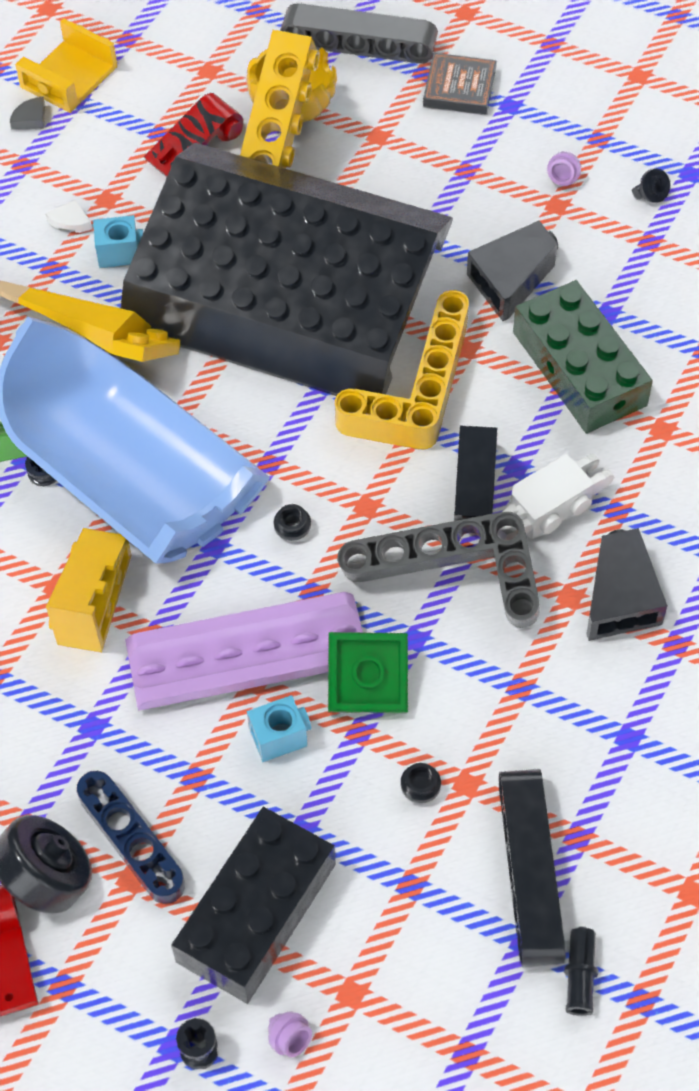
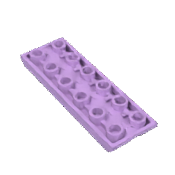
M340 592L132 634L125 642L138 711L327 673L328 633H363L354 595Z

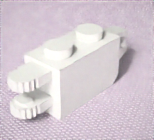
M566 453L514 484L511 505L502 512L517 514L524 523L526 534L531 540H534L543 533L547 535L554 532L569 517L573 515L579 516L587 511L592 504V497L608 487L615 477L607 469L589 478L587 474L597 468L600 459L592 453L575 462ZM504 526L498 531V534L503 540H511L517 536L518 530L513 526Z

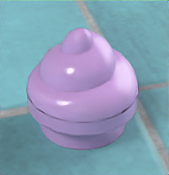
M560 152L550 159L547 172L555 184L568 186L579 178L581 164L574 154Z
M285 1012L277 1014L269 1020L268 1041L275 1052L280 1055L295 1057L307 1048L312 1038V1030L309 1028L307 1019L301 1014Z

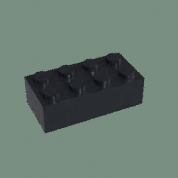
M263 806L171 944L175 962L248 1004L335 867V845Z

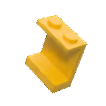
M63 18L60 21L63 42L40 64L23 56L15 66L20 88L38 97L44 96L45 101L71 113L118 65L113 42L106 37H101L85 29L82 25Z

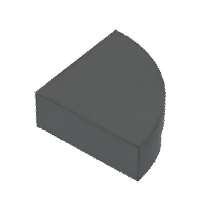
M44 96L29 99L21 103L13 111L10 117L11 130L44 128Z

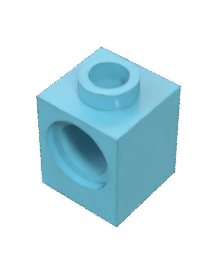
M134 215L94 219V240L99 268L130 265L143 235V229H136Z
M292 695L247 711L249 730L262 762L308 746L306 731L312 729L305 708H297ZM278 724H286L290 726L287 730L284 731H275L272 729L275 725Z

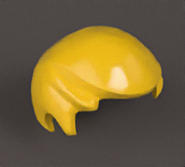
M322 47L319 49L318 67L316 71L311 70L309 78L311 83L309 101L307 103L303 102L300 114L303 115V122L318 117L321 111L329 106L330 99L336 92V68L332 65L330 70L328 53ZM267 49L260 53L257 58L251 59L247 67L246 81L252 103H254ZM290 67L286 69L282 76H293L297 68ZM279 100L275 104L274 109L285 108L289 100Z

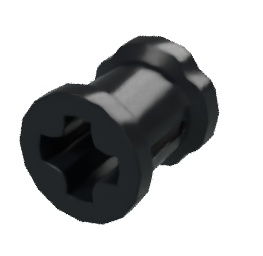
M200 1018L189 1019L181 1024L176 1034V1043L180 1050L181 1060L191 1069H206L210 1067L218 1057V1043L212 1025ZM192 1040L198 1043L204 1040L206 1046L202 1049L196 1045L191 1048L189 1043Z

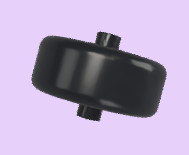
M24 815L12 821L0 835V883L23 905L38 912L57 914L69 909L88 889L92 880V866L89 857L79 841L58 823L37 815Z

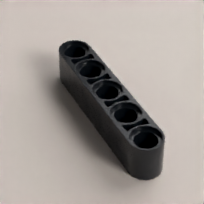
M541 769L501 771L498 776L499 795L521 967L565 964V941Z

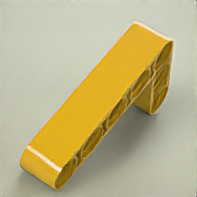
M448 290L443 292L437 299L410 399L358 389L342 390L335 398V426L341 434L419 450L431 448L436 444L467 331L469 300L463 292Z

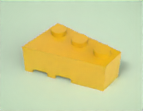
M83 528L77 542L73 543L70 557L46 605L49 616V629L53 630L57 645L102 653L132 556L129 541L121 534Z

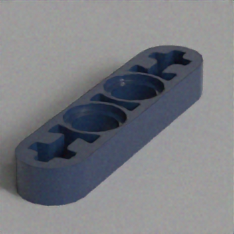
M90 771L84 774L77 783V794L83 808L152 899L162 904L177 901L185 889V881L180 867L110 776L101 771ZM95 785L98 789L102 788L105 800L108 802L104 807H102L96 795H90L89 788ZM122 812L130 817L129 824L121 830L111 829L107 825L109 818L115 813ZM145 842L153 847L152 855L146 860L138 861L130 856L132 848L138 843ZM157 865L166 879L172 878V888L167 890L165 886L158 887V879L153 871Z

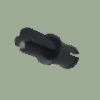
M582 926L574 928L570 932L569 965L564 967V974L568 976L567 1005L565 1010L567 1013L576 1016L593 1014L594 978L598 976L599 971L594 967L596 933L593 929Z

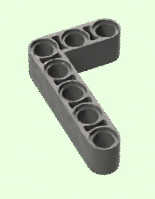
M499 512L352 540L345 543L338 552L337 561L344 575L353 582H365L495 557L504 610L508 621L516 627L526 628L533 625L540 614L539 598L524 523L513 512ZM504 526H513L518 530L517 536L511 540L500 539L497 533ZM467 533H475L480 537L479 543L471 548L462 546L459 541ZM429 540H437L442 544L440 551L433 555L425 554L422 551V547ZM392 547H399L404 550L403 557L396 562H389L384 559L385 553ZM355 554L366 556V562L361 568L351 569L347 567V562L351 556ZM512 562H518L526 569L521 576L512 578L504 573L505 567ZM526 599L532 603L533 607L528 614L517 615L511 610L512 604L516 600Z

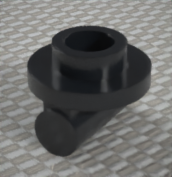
M649 169L643 174L640 184L632 188V194L637 200L644 198L651 203L661 202L666 199L670 192V179L662 169Z

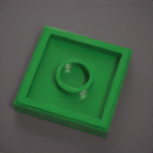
M329 632L328 713H408V633Z

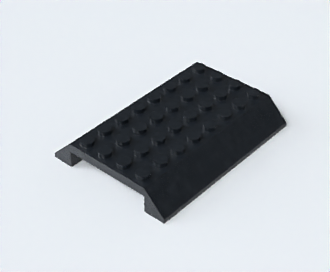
M195 142L178 154L173 161L123 280L121 309L136 312L151 325V329L167 331V337L181 340L180 347L336 396L346 389H358L386 395L393 378L390 370L393 357L435 249L442 250L453 217Z

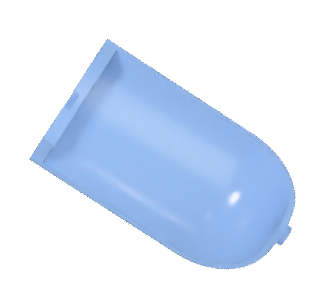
M27 317L25 322L18 328L16 337L7 350L0 367V419L7 435L24 454L155 564L173 562L184 558L187 554L186 549L196 543L204 547L223 532L221 524L235 511L241 515L270 479L266 473L137 371L90 340L56 324L32 317Z

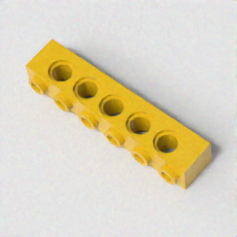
M272 30L240 156L270 163L285 169L292 166L295 155V148L292 147L294 136L300 134L303 124V115L300 114L303 102L307 103L311 94V83L309 82L311 70L316 71L319 63L320 53L316 49L312 37ZM290 67L297 68L293 76H282L286 69ZM279 100H289L285 108L274 109L275 104ZM273 131L281 132L280 137L276 141H266L269 133Z

